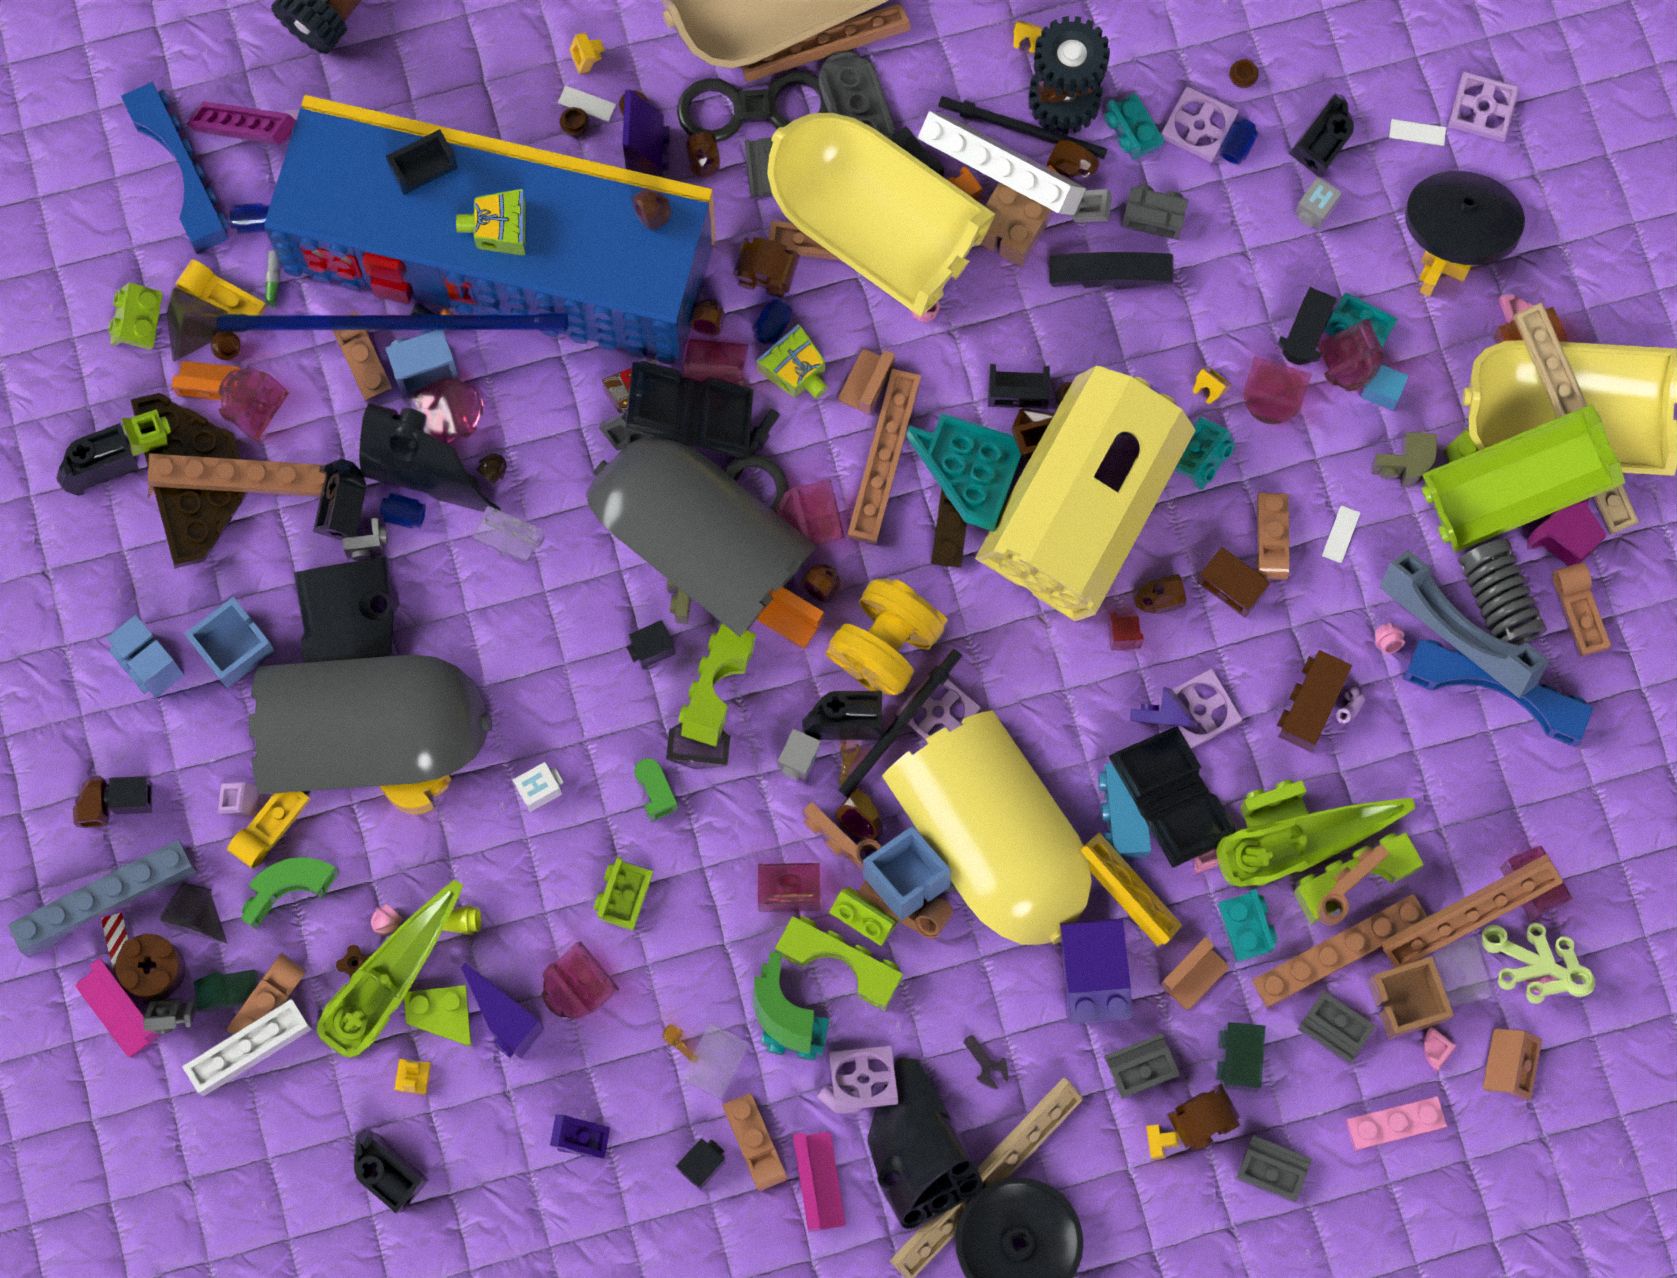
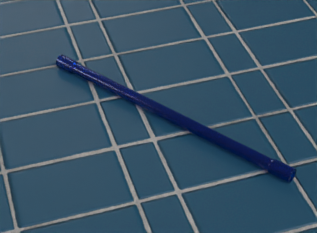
M540 313L537 315L219 314L217 317L219 332H246L248 330L567 331L569 325L567 313Z

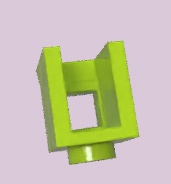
M157 409L131 418H121L125 435L127 434L133 456L168 445L166 435L171 433L165 416L159 417ZM155 426L156 431L141 434L140 430Z

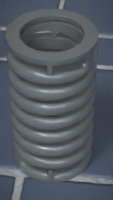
M1499 539L1465 553L1458 559V563L1462 566L1464 576L1468 578L1467 584L1472 588L1471 593L1473 597L1477 599L1476 605L1481 609L1480 614L1482 618L1486 619V628L1491 630L1490 635L1508 643L1522 645L1544 634L1547 628L1540 617L1539 609L1532 607L1535 604V600L1532 596H1528L1531 592L1530 588L1523 586L1526 583V579L1523 575H1519L1521 567L1513 565L1517 562V558L1515 555H1511L1513 552L1509 540ZM1489 560H1493V561H1490V562H1488L1487 564L1481 566V565L1484 564L1485 562H1487V561H1489ZM1525 622H1528V623H1526V624H1524V625H1522V626L1515 627V628H1511V627H1514V626L1523 624V623H1525Z

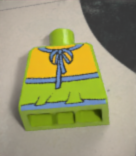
M523 189L476 197L474 199V214L456 215L457 233L474 232L476 248L481 250L526 255V200Z
M799 324L757 359V370L759 373L792 397H797L806 389L815 399H818L828 389V386L820 378L825 372V361Z

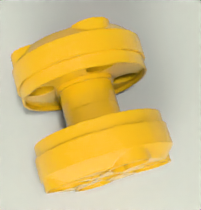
M885 578L870 581L859 600L861 608L875 622L868 632L851 624H843L829 641V648L825 654L868 690L882 691V694L897 696L905 690L914 673L910 663L898 653L905 642L914 647L929 650L944 632V626L948 619L902 581Z

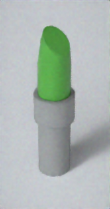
M274 250L268 251L267 272L265 273L266 302L272 308L276 305L278 285L280 284L279 261Z

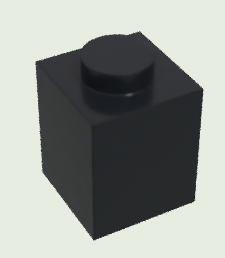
M662 620L628 634L631 644L626 646L633 663L639 660L642 669L676 654L673 642Z
M147 776L109 778V787L104 789L105 805L109 806V809L114 814L152 813V782Z
M701 1138L681 1159L676 1168L697 1189L701 1190L726 1163L722 1157L725 1151L712 1139L707 1143Z

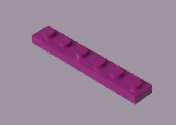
M203 101L187 125L196 132L281 145L290 137L292 128L297 121L287 113Z

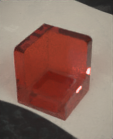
M1116 612L1110 613L1108 631L1111 651L1141 648L1144 636L1143 633H1140L1139 616L1117 618Z

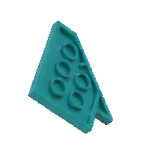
M943 413L940 415L934 433L909 426L906 435L907 439L964 522L994 531L1021 459L1014 436Z

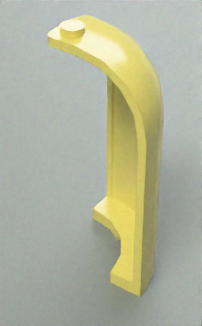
M811 113L792 121L784 128L779 127L772 136L771 141L773 145L769 154L767 175L772 195L783 214L800 231L920 317L944 295L943 288L951 277L956 280L970 262L965 257L974 245L981 244L994 219L995 213L879 131L855 118L835 113Z
M1523 340L1504 341L1488 347L1474 360L1470 386L1463 389L1462 404L1463 406H1468L1469 436L1478 450L1557 419ZM1560 342L1587 406L1592 404L1603 422L1609 445L1620 462L1622 472L1675 476L1677 469V420L1673 419L1674 404H1677V348Z
M985 711L966 717L962 720V726L948 731L945 727L926 738L928 745L914 755L908 751L882 777L920 835L951 869L952 883L965 903L981 922L1000 936L1019 944L1041 945L1051 942L1058 944L1061 942L1060 924L1077 922L1088 903L1092 881L1089 860L1080 851L1083 848V844L994 711Z

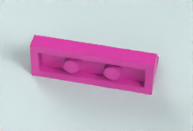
M98 958L89 965L93 971L77 982L75 987L124 1053L131 1058L158 1038L160 1034H154L153 1031H144L143 1018L145 1014L121 985L109 966L102 959Z
M831 1133L793 1134L808 1232L845 1226Z

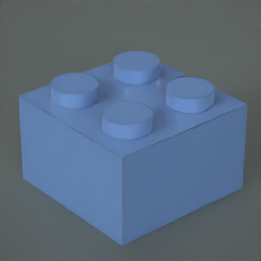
M442 328L438 330L427 329L417 337L397 339L390 346L385 347L403 399L460 380Z
M234 597L184 633L226 689L275 653L271 643L256 624L252 622L251 618Z
M135 615L107 637V640L112 645L108 651L125 672L128 671L127 674L144 694L150 691L157 698L181 679L184 674Z
M913 826L863 860V877L901 921L921 908L924 898L929 902L950 887L951 869Z

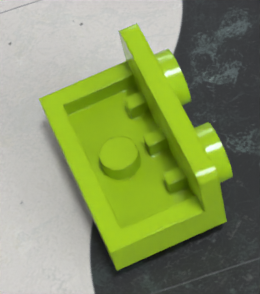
M131 282L120 290L118 289L113 300V306L116 307L115 317L111 319L108 328V334L111 335L110 344L117 346L122 342L147 350L154 347L163 292Z
M1288 779L1276 784V789L1264 792V789H1258L1246 794L1247 799H1244L1240 809L1247 828L1266 822L1274 823L1308 814L1303 801V797L1307 792L1303 780L1294 783L1292 779Z
M619 857L616 858L614 864L609 863L604 876V881L608 882L605 892H599L594 905V910L598 911V920L634 932L654 874L653 871L626 863Z
M849 886L846 889H842L829 913L882 946L895 930L899 921L858 895V892Z

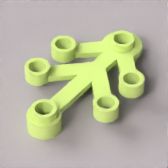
M1540 923L1530 924L1526 935L1527 940L1535 945L1538 955L1508 941L1507 932L1501 926L1490 925L1483 930L1481 943L1486 951L1490 953L1501 951L1530 965L1517 969H1502L1498 975V985L1502 989L1511 990L1516 986L1517 982L1548 975L1559 979L1544 984L1540 982L1530 983L1527 986L1526 998L1534 1004L1543 1002L1547 995L1567 991L1571 995L1583 997L1589 995L1594 990L1595 977L1588 968L1579 965L1574 952L1575 944L1571 938L1563 936L1558 938L1555 943V953L1559 957L1564 958L1566 969L1556 964L1545 937L1546 928ZM1537 931L1541 933V935L1535 936L1532 934V932ZM1495 940L1498 943H1491L1489 941ZM1567 945L1569 949L1565 950L1560 948V946ZM1503 977H1510L1513 980L1505 981ZM1580 981V982H1582L1583 984H1582V985H1579V984H1576V983H1574V982ZM1537 990V991H1539L1541 994H1540V995H1534V994L1531 993V991Z

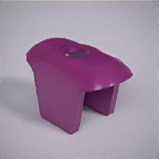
M1590 498L1556 511L1529 535L1527 550L1540 547L1545 548L1567 566L1579 564L1598 548V544L1606 537L1605 531L1588 507Z

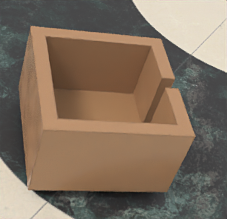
M999 182L985 205L986 208L995 213V216L980 245L994 252L997 248L998 237L1002 238L999 255L1022 267L1050 222L1052 210Z
M1433 956L1374 974L1368 980L1376 1006L1384 1007L1379 1015L1388 1040L1447 1022L1454 1016Z

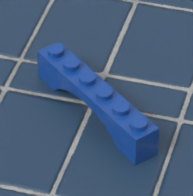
M152 81L121 95L137 131L151 137L164 146L180 166L184 183V199L179 219L196 254L228 240L224 229L228 228L229 225L223 212L216 213L213 204L218 202L210 186L205 189L201 180L206 177L199 163L192 164L189 158L190 155L194 154L187 138L181 140L177 133L182 128L175 113L169 115L165 108L170 106L164 90L157 91Z
M1420 639L1416 645L1403 680L1431 691L1457 685L1479 686L1497 691L1525 708L1539 723L1546 736L1576 747L1582 740L1594 708L1587 705L1586 700L1577 696H1564L1557 693L1558 690L1546 684L1537 685L1519 699L1460 651L1455 650L1452 652L1444 649L1441 643L1431 639H1426L1425 641Z

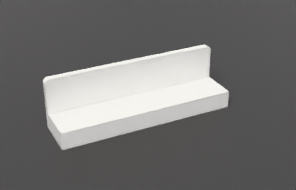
M291 999L182 1067L198 1094L206 1096L311 1031L312 1028Z

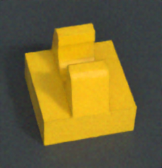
M1018 20L1013 31L1014 48L1018 49L1021 41L1028 37L1031 43L1029 53H1034L1038 36L1041 37V31L1044 27Z
M586 33L575 35L569 51L578 73L590 72L594 62L601 60L600 53L605 51L601 39L589 40Z
M1208 366L1203 368L1197 375L1193 393L1199 394L1202 388H1209L1210 396L1205 402L1211 404L1225 394L1232 383Z
M399 1059L394 1090L396 1092L427 1095L432 1064L430 1062Z
M1159 1124L1146 1126L1150 1156L1153 1160L1166 1159L1165 1149L1180 1146L1177 1132L1162 1133V1127Z

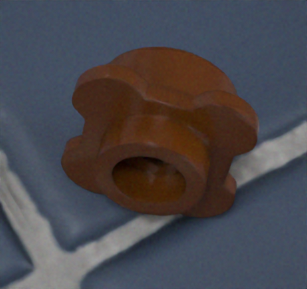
M351 945L347 948V954L344 958L337 961L336 968L339 972L347 973L351 979L352 975L370 955H364L360 952V948L357 945ZM357 961L358 965L352 966V962Z

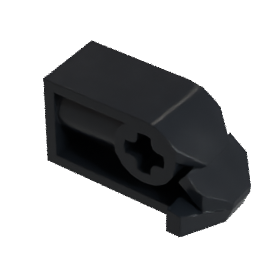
M1334 93L1288 153L1317 176L1328 168L1354 131L1353 119L1350 112H1348V103L1343 95Z
M1309 287L1288 337L1280 336L1277 343L1287 361L1300 366L1320 360L1322 353L1316 351V348L1337 300L1336 297Z
M119 423L79 438L68 446L56 477L57 482L65 492L80 496L84 494V489L139 469L135 456L131 453L130 442L127 435L124 434L121 424Z
M339 459L320 466L319 472L326 475L313 532L343 540V538L356 537L366 494V481L360 469L353 462Z
M832 691L827 693L803 719L802 730L804 734L820 741L879 740L882 737V691ZM837 709L839 713H833V710Z
M365 1129L355 1136L356 1154H354V1171L356 1178L393 1212H404L429 1179L387 1144L379 1134ZM377 1163L376 1171L379 1174L371 1176L370 1173L373 1169L370 1167V1164Z

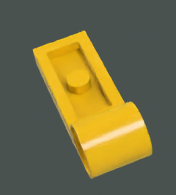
M191 259L175 283L176 287L186 295L250 331L254 329L267 309L265 302L214 275L207 266Z
M301 791L274 793L246 829H241L233 837L227 851L251 869L256 868L311 799Z

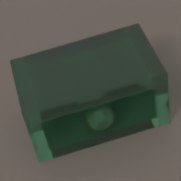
M1227 1022L1224 1030H1219L1218 1049H1223L1222 1061H1217L1215 1079L1221 1080L1220 1083L1224 1089L1258 1092L1261 1089L1266 1025Z

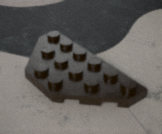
M162 393L130 399L134 416L157 409L159 417L165 416L171 433L166 435L168 445L144 453L148 468L149 454L240 459L235 436L232 432L208 422L205 417L187 407L179 406ZM151 426L140 431L143 435L156 431L155 426ZM153 486L174 569L201 563L206 560L249 492Z

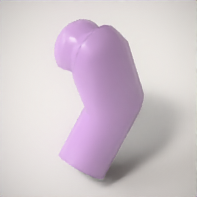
M1353 687L1344 694V698L1349 704L1339 709L1336 713V718L1340 723H1348L1353 720L1365 702L1364 693L1361 694L1357 687Z
M824 1085L816 1095V1098L837 1114L856 1113L861 1110V1108L835 1111L833 1090L827 1085ZM853 1090L849 1093L850 1096L859 1098L858 1091Z

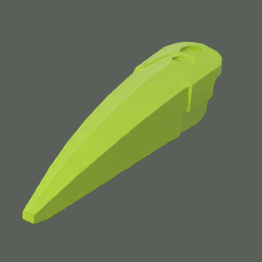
M1403 798L1344 806L1274 823L1266 822L1223 837L1216 849L1218 864L1223 878L1230 885L1237 887L1263 886L1293 872H1302L1357 844L1407 815L1416 807L1413 798Z
M454 879L417 910L352 975L348 984H344L325 1006L317 1022L316 1033L322 1042L342 1057L347 1058L358 1056L375 1042L390 1020L389 1016L402 1002L438 940L463 888L460 882Z

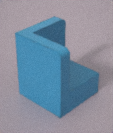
M1375 363L1360 397L1394 411L1409 375L1380 363Z

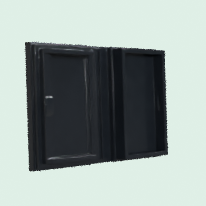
M635 361L632 363L625 428L677 441L685 445L746 459L749 451L754 389L708 377L707 381L702 383L697 380L683 378L679 370L645 361Z
M1178 726L1119 750L1109 756L1110 761L1134 800L1139 813L1145 819L1172 868L1217 849V845L1223 837L1236 832V828L1216 794L1209 793L1208 788L1198 773H1200L1199 770L1202 767Z

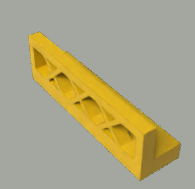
M1100 832L1083 845L1080 851L1089 860L1090 872L1157 947L1162 943L1166 944L1182 926L1178 919Z

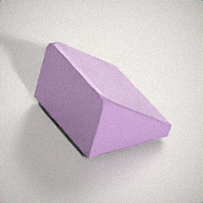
M246 782L221 783L218 814L255 816L258 802L257 787Z

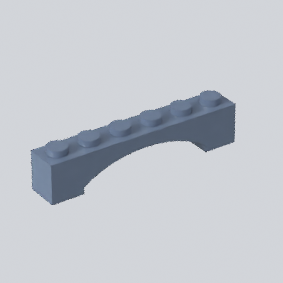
M1409 550L1390 562L1379 586L1380 589L1519 699L1538 685L1550 660L1527 642L1521 646L1505 642L1470 622L1441 592L1430 574L1431 567Z
M178 839L7 925L19 951L30 958L56 945V942L96 917L148 893L168 886L172 887L198 874L186 847Z

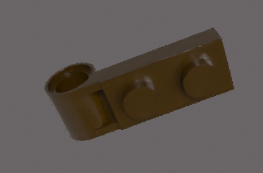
M942 488L931 564L961 568L967 523L964 522Z

